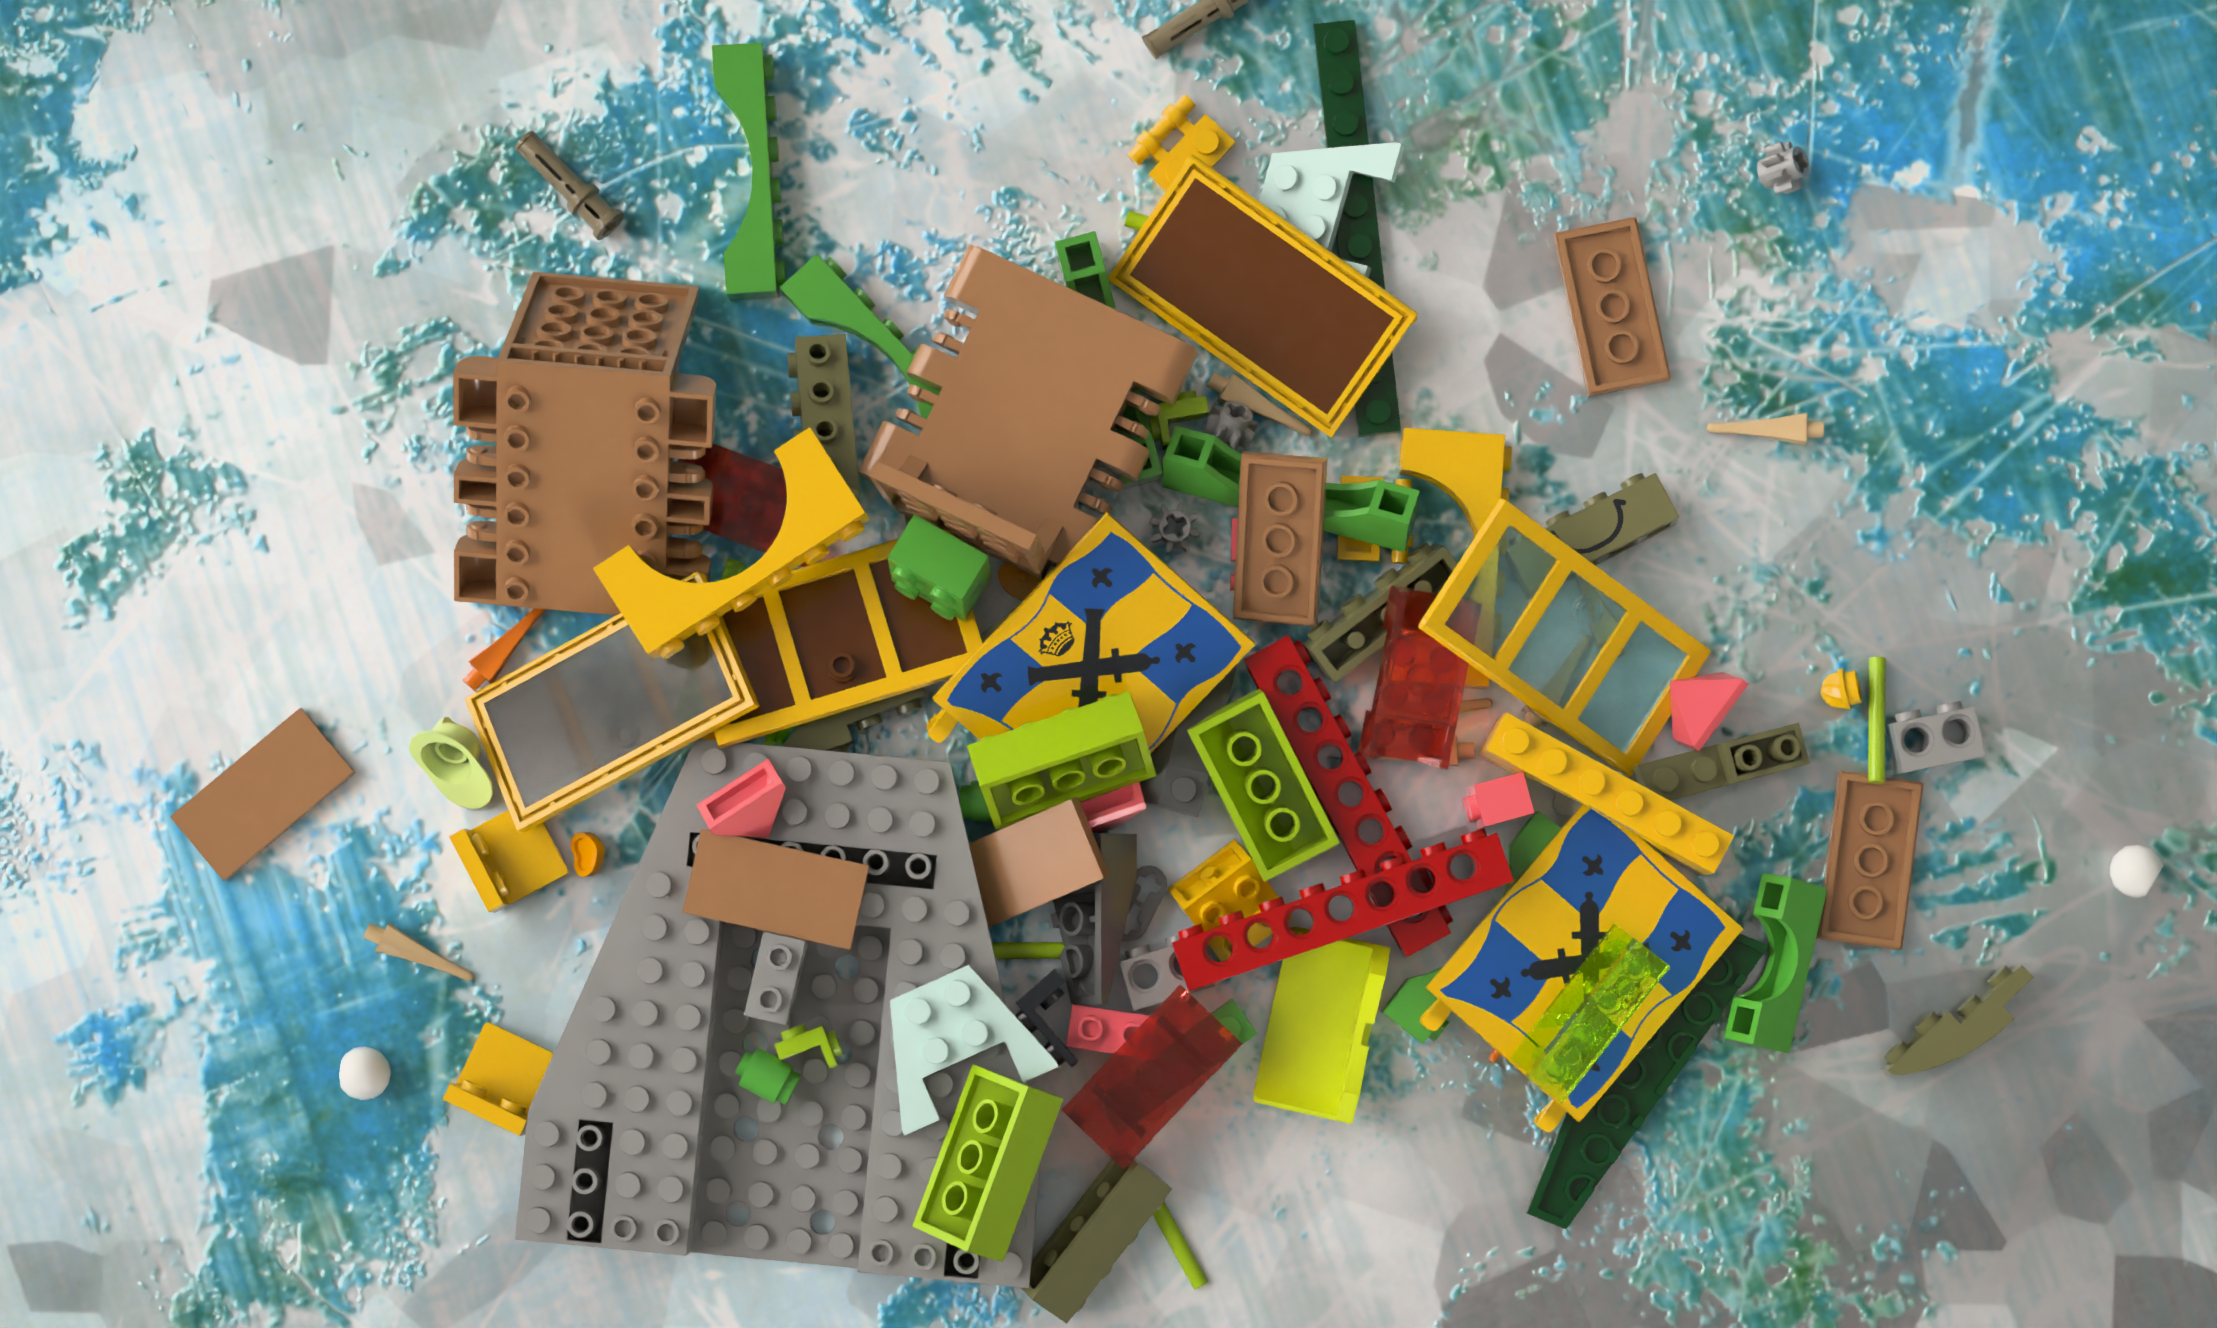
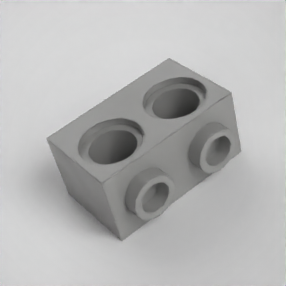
M1961 701L1936 706L1938 714L1921 717L1920 709L1895 714L1896 723L1885 725L1895 775L1986 756L1976 707L1963 709ZM1950 721H1956L1963 727L1964 737L1959 744L1952 743L1946 736V726ZM1909 729L1918 731L1923 738V746L1917 753L1910 751L1904 743L1905 734Z
M763 931L744 1016L782 1025H790L809 941Z
M1178 935L1165 939L1167 947L1151 952L1149 944L1124 951L1127 960L1120 961L1119 965L1133 1011L1215 986L1212 983L1191 991L1187 990L1183 976L1179 975L1173 966L1176 955L1172 942L1180 940ZM1144 963L1152 965L1158 974L1157 982L1148 989L1138 987L1133 981L1134 969Z

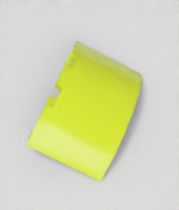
M1297 926L1290 928L1294 933L1300 935L1310 930ZM1345 938L1282 960L1253 1094V1100L1256 1103L1352 1124L1361 1092L1369 1050L1367 1046L1372 1024L1375 1023L1391 947Z

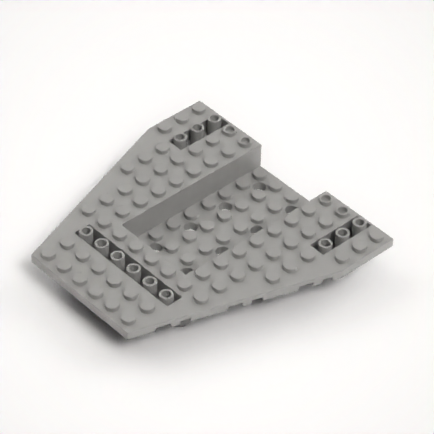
M698 739L693 742L528 1110L515 1240L683 1256L691 1252L858 1268L857 1272L1029 1288L1041 1161L1003 1262L964 1251L912 1227L972 1064L1022 1082L1005 1042L924 1077L923 1080L940 1116V1120L904 1136L901 1125L890 1000L970 965L1006 1005L950 762L751 743H738L719 749L717 740ZM766 759L770 760L786 787L769 838L738 837L870 866L851 950L809 941L790 1025H782L744 1016L755 969L752 963V956L760 948L763 930L682 913L701 828L710 830L696 805ZM844 955L854 956L860 964L858 975L850 980L842 979L836 972V963ZM801 1024H805L807 1031L825 1025L827 1033L835 1030L838 1039L845 1040L851 1047L852 1054L850 1059L846 1063L839 1064L830 1069L820 1045L782 1059L794 1066L793 1071L802 1075L786 1105L778 1101L773 1104L738 1085L741 1077L736 1075L735 1072L746 1053L743 1042L746 1035L750 1032L757 1031L762 1033L767 1039L765 1051L778 1058L779 1056L774 1044L783 1041L781 1032ZM749 1116L757 1121L759 1131L753 1140L745 1141L737 1136L735 1125L739 1118ZM834 1124L842 1130L843 1141L839 1147L829 1149L821 1144L819 1133L823 1126ZM734 1201L744 1202L750 1209V1218L744 1225H734L727 1218V1208ZM825 1209L833 1214L835 1225L829 1233L822 1234L813 1229L811 1217L815 1211Z

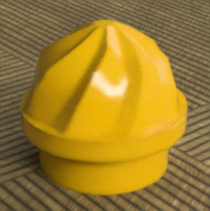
M1841 668L1837 672L1825 677L1820 692L1824 701L1832 708L1851 710L1852 705L1862 703V694L1856 670L1845 672Z

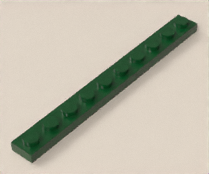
M1355 20L1313 24L1326 148L1369 145ZM1353 173L1336 233L1338 257L1342 260L1370 267L1371 270L1368 278L1385 289L1373 177ZM1392 353L1355 405L1358 437L1401 432Z

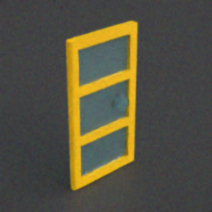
M1499 499L1418 625V628L1627 777L1634 773L1633 766L1639 765L1671 715L1670 681L1695 677L1711 653V650L1504 499Z

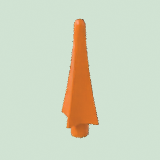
M533 608L514 627L468 661L473 669L462 681L474 692L485 680L490 684L495 682L520 642L547 609Z

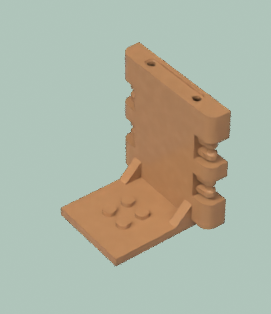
M968 245L943 296L945 301L977 315L976 319H973L952 309H946L943 317L950 324L969 331L966 340L962 343L948 334L935 332L931 341L957 354V358L924 344L919 345L906 374L909 378L938 390L940 393L936 395L911 384L906 393L912 399L926 403L933 408L927 419L906 408H898L895 417L921 430L920 435L890 422L883 421L858 474L875 484L890 509L909 518H912L915 514L977 550L1043 580L1050 565L1056 567L1099 521V519L1078 510L1079 505L1081 504L1103 515L1106 512L1110 514L1113 509L1105 500L1085 493L1091 480L1113 492H1121L1124 486L1122 481L1098 470V465L1136 483L1146 465L1150 451L1138 442L1115 432L1117 428L1137 438L1146 440L1149 430L1144 425L1126 419L1122 415L1127 405L1137 408L1147 415L1157 416L1161 407L1133 393L1135 388L1174 406L1198 356V352L1190 344L985 249Z
M533 272L499 356H471L461 359L457 363L453 372V425L466 426V434L470 439L496 442V446L475 445L466 449V459L458 463L454 472V503L466 504V510L470 515L495 518L496 521H473L466 525L467 535L462 536L458 540L454 549V601L618 615L621 613L593 568L628 545L638 552L649 567L662 575L680 581L701 570L706 575L708 583L710 582L711 560L702 554L703 546L701 543L693 539L672 537V534H687L688 536L698 534L703 531V525L710 524L712 517L713 484L705 478L703 467L694 463L674 462V458H688L690 460L701 458L705 455V448H712L715 438V381L706 376L679 373L681 355L699 302V286Z

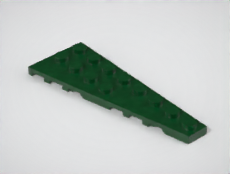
M1739 934L1580 1122H1577L1567 1112L1565 1113L1525 1213L1563 1229L1568 1228L1610 1166L1618 1159L1628 1141L1646 1120L1645 1118L1659 1098L1664 1095L1693 1055L1703 1037L1724 1012V1008L1737 990L1747 980V976L1760 958L1765 955L1769 945Z

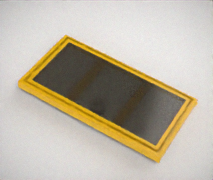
M701 570L680 580L690 583H708L706 575ZM622 613L465 698L517 831L523 833L760 707L722 616L719 617L721 623L710 632L701 636L696 632L682 641L685 645L684 648L667 659H662L659 656L654 659L646 653Z

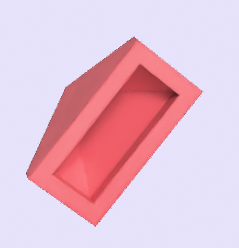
M1724 672L1670 681L1673 739L1678 744L1700 751L1746 689L1748 683L1741 678Z
M766 759L696 806L713 835L769 838L786 787L770 760Z
M1140 782L1080 802L1092 832L1114 830L1146 809Z

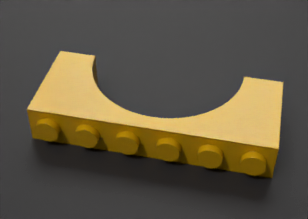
M810 427L774 450L786 480L787 505L781 529L771 547L748 569L735 576L716 582H683L662 575L649 567L630 545L593 568L649 656L654 659L659 656L662 659L673 656L684 648L685 645L682 641L697 632L701 636L716 628L721 623L719 617L731 609L739 612L747 608L757 600L755 594L769 585L771 589H774L784 584L793 576L791 570L803 562H806L807 565L816 563L829 553L828 546L840 538L843 542L849 541L864 531L863 523L870 520L869 516Z
M1404 428L1401 433L1399 474L1427 481L1449 495L1463 511L1475 538L1499 499L1509 502V488L1502 487L1503 471H1510L1512 447L1505 446V435ZM1506 530L1474 578L1465 601L1458 611L1445 623L1447 627L1492 659L1495 657V655H1491L1492 638H1499L1501 613H1494L1495 596H1502L1504 580L1503 571H1496L1497 554H1505ZM1425 632L1408 637H1394L1387 643L1385 682L1486 689L1489 687V680L1491 679Z
M1507 712L1497 718L1478 753V756L1511 774L1523 772L1525 778L1556 790L1617 822L1651 843L1663 853L1664 857L1699 876L1715 873L1734 837L1729 832Z

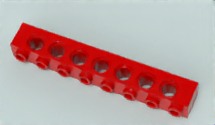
M1289 635L1246 657L1243 660V664L1257 689L1264 692L1319 803L1356 871L1363 869L1366 877L1379 873V863L1385 857L1397 858L1404 855L1406 863L1412 862L1407 852L1408 849L1412 848V844L1401 825L1394 828L1386 813L1392 811L1391 805L1381 788L1374 791L1366 776L1371 774L1372 771L1361 751L1353 754L1346 741L1352 735L1342 716L1338 714L1333 717L1326 702L1331 699V696L1320 677L1312 679L1305 666L1311 660L1301 641L1298 640L1293 643ZM1285 672L1295 673L1301 680L1300 691L1293 695L1281 692L1277 684L1278 677ZM1313 709L1319 713L1321 726L1318 730L1307 732L1299 726L1298 715L1302 710ZM1333 746L1340 751L1342 759L1337 768L1326 769L1319 763L1318 753L1322 747ZM1354 783L1360 788L1362 798L1358 805L1346 806L1340 801L1338 791L1342 784ZM1374 820L1381 826L1382 836L1377 843L1369 844L1360 838L1359 826L1363 821ZM1416 869L1410 876L1411 887L1418 893L1428 892L1427 887L1433 885L1425 869ZM1383 882L1375 883L1369 892L1374 904L1379 907L1387 906L1393 897L1392 889ZM1443 905L1422 912L1416 918H1404L1386 926L1403 957L1406 958L1451 934L1447 925L1452 923L1453 919L1447 907Z
M1485 828L1460 836L1462 845L1446 849L1445 843L1441 842L1420 849L1422 858L1406 863L1403 855L1379 863L1382 872L1366 877L1364 870L1361 869L1339 877L1341 886L1325 890L1324 884L1320 883L1299 890L1301 896L1299 900L1285 904L1281 896L1258 904L1261 913L1245 918L1242 910L1219 917V927L1204 931L1202 924H1198L1178 931L1180 940L1172 942V946L1187 990L1191 991L1514 882L1498 833L1487 836ZM1457 855L1467 856L1473 863V872L1465 880L1456 878L1451 872V862ZM1416 869H1425L1432 875L1433 885L1426 893H1418L1411 887L1410 876ZM1377 882L1386 883L1392 889V900L1385 907L1376 906L1369 897L1371 887ZM1335 896H1344L1352 904V913L1344 921L1334 919L1329 912V903ZM1297 909L1307 911L1312 918L1310 930L1302 935L1294 933L1288 925L1290 914ZM1255 923H1263L1271 930L1272 939L1264 948H1256L1248 941V930ZM1214 937H1224L1231 945V954L1223 962H1216L1207 954V945Z

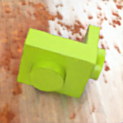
M1187 391L1179 394L1174 406L1166 402L1157 404L1161 407L1158 415L1149 416L1153 440H1161L1162 449L1166 450L1171 439L1168 424L1207 418L1209 410L1206 396L1197 397L1196 391Z
M801 1024L781 1032L783 1041L774 1044L780 1060L820 1045L829 1069L839 1065L837 1056L843 1054L835 1030L827 1033L825 1025L807 1031L805 1024Z

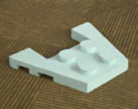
M1392 142L1272 153L1259 201L1326 249L1332 251L1353 173L1395 183L1405 146L1401 143ZM1343 260L1366 277H1369L1370 267Z
M970 965L890 1000L901 1125L904 1136L940 1120V1116L923 1078L981 1051L1005 1042L1022 1082H1026L1059 1067L1052 1055L1018 1020Z

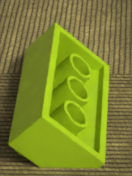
M1257 689L1221 707L1187 730L1264 882L1340 843L1262 690Z
M1129 691L1118 695L1111 694L1103 697L1100 701L1079 708H1069L1058 715L1038 722H1028L1017 729L999 735L986 736L978 742L967 745L982 794L996 830L1015 824L1069 799L1078 797L1081 802L1157 776L1145 734Z
M972 1064L912 1227L964 1251L1003 1262L1063 1098Z

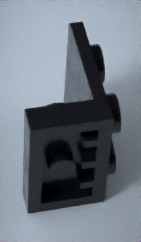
M1053 969L1016 1002L1021 1010L1015 1016L1031 1034L1038 1029L1049 1041L1044 1045V1048L1052 1055L1059 1066L1067 1062L1073 1067L1078 1063V1059L1035 1011L1038 1005H1041L1046 1011L1065 994L1060 986L1066 981L1056 969Z

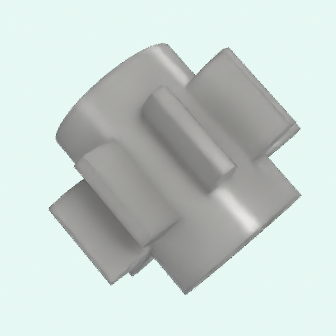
M1790 141L1784 144L1778 142L1764 147L1766 158L1760 159L1757 163L1758 177L1763 186L1767 189L1774 188L1775 194L1783 192L1788 194L1802 189L1803 185L1800 178L1808 176L1810 171L1809 161L1803 149L1798 146L1792 148Z
M1228 401L1222 408L1216 404L1212 406L1203 431L1218 437L1234 450H1237L1239 446L1247 450L1255 436L1254 432L1258 422L1252 421V411L1246 405L1237 401Z
M1181 501L1177 506V510L1171 511L1168 510L1166 505L1162 504L1160 507L1163 514L1161 520L1151 518L1149 521L1150 525L1159 528V533L1151 538L1152 543L1163 540L1167 544L1166 554H1170L1173 546L1181 545L1182 549L1188 552L1189 544L1186 541L1188 537H1200L1201 532L1191 528V523L1196 521L1198 514L1192 513L1187 516L1183 512L1184 504ZM1173 518L1176 523L1181 521L1185 523L1182 528V537L1177 538L1174 533L1168 535L1164 533L1168 527V519Z

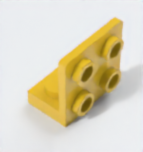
M528 800L530 805L534 804L532 800ZM509 810L471 830L462 829L449 836L488 912L496 913L569 873V869L544 822L524 833L516 830Z
M1235 839L1167 889L1194 925L1202 924L1204 931L1219 927V917L1242 910L1245 918L1261 913L1258 904L1278 898V895L1268 881H1263L1254 861ZM1255 923L1249 928L1247 937L1250 944L1255 947L1272 933L1267 925ZM1224 937L1212 938L1208 945L1221 962L1225 961L1231 954L1229 941Z
M490 1022L485 1023L457 1082L449 1084L443 1100L518 1136L525 1135L528 1110L554 1053Z

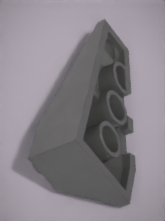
M1237 664L1150 754L1157 776L1140 782L1145 804L1194 817L1199 816L1209 773L1187 730L1227 705Z
M1093 834L1110 876L1053 900L1056 912L1050 916L1053 928H1060L1065 947L1060 954V959L1071 1004H1108L1137 878V834Z

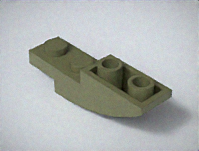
M924 687L801 724L782 746L849 753L847 746L855 743L849 727L857 725L858 730L862 731L882 723L881 715L896 710L898 716L918 710L922 708L920 700L928 698Z
M1796 723L1701 748L1700 751L1693 750L1633 767L1638 784L1668 800H1674L1810 764L1800 725Z
M2003 965L1987 980V983L1991 986L1980 997L1973 994L1957 1009V1012L1960 1014L1957 1019L1949 1011H1940L1938 1014L1931 1011L1924 1016L1914 1027L1918 1033L1907 1044L1901 1040L1885 1054L1884 1058L1888 1062L1881 1070L1888 1076L1918 1073L1954 1061L1979 1048L2015 1020L2004 1006L2034 977L2023 965H2012L2010 968L2007 965Z

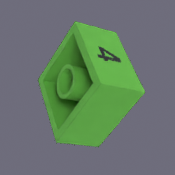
M915 514L888 556L891 580L895 582L894 588L910 599L915 600L919 596L932 603L930 608L948 620H953L955 616L965 622L991 580L988 555Z

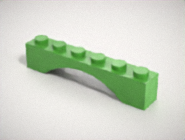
M762 42L712 45L714 88L718 96L732 110L742 126L749 143L752 161V191L747 212L736 236L724 251L726 295L730 301L780 298L779 286L786 282L785 261H778L777 245L784 244V230L782 219L775 220L774 203H782L780 178H773L772 162H779V145L777 137H770L769 122L777 121L775 95L768 96L767 80H774L773 55L765 54Z
M1092 231L1056 241L1055 252L1065 287L1116 310L1096 232ZM1135 388L1133 393L1140 395L1138 389ZM1127 405L1122 417L1144 425L1149 430L1148 436L1145 440L1117 428L1115 432L1146 447L1150 451V456L1137 483L1117 474L1118 479L1124 483L1122 490L1161 480L1163 475L1146 414L1137 408Z
M816 253L780 287L783 295L812 325L833 327L856 335L875 346L888 357L906 378L909 385H916L939 395L940 391L908 377L906 372L916 354L917 348L910 352L899 341L904 335L889 318L881 322L875 316L871 309L876 305L859 287L853 292L842 281L847 274L831 257L824 262ZM917 401L921 417L927 419L933 407Z
M1175 426L1163 458L1162 487L1239 507L1241 453L1229 447L1216 436ZM1382 480L1349 484L1326 483L1324 531L1405 552L1416 521L1420 491Z
M1535 811L1508 845L1509 868L1514 882L1506 884L1503 896L1561 829L1540 811ZM1442 967L1426 974L1406 978L1380 1011L1422 1044L1428 1038L1434 1042L1449 1024V1021L1445 1020L1438 1030L1432 1031L1426 1029L1419 1021L1422 1014L1438 999L1425 987Z

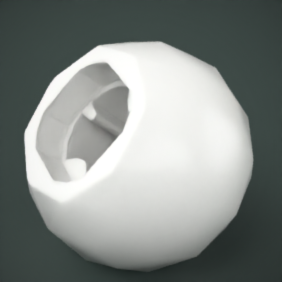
M2140 844L2130 845L2121 849L2112 858L2110 876L2113 885L2122 894L2133 898L2144 897L2164 865L2160 855L2150 847Z
M363 1046L353 1048L344 1055L340 1064L339 1079L341 1088L348 1096L359 1100L374 1099L382 1094L388 1086L391 1069L388 1060L380 1051Z

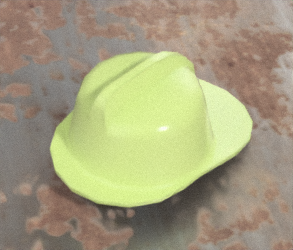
M445 717L439 720L430 731L420 732L412 737L409 745L412 758L426 772L438 790L448 800L458 806L469 809L482 808L490 802L493 795L492 781L479 762L481 745L478 737L471 730L453 722L449 717Z

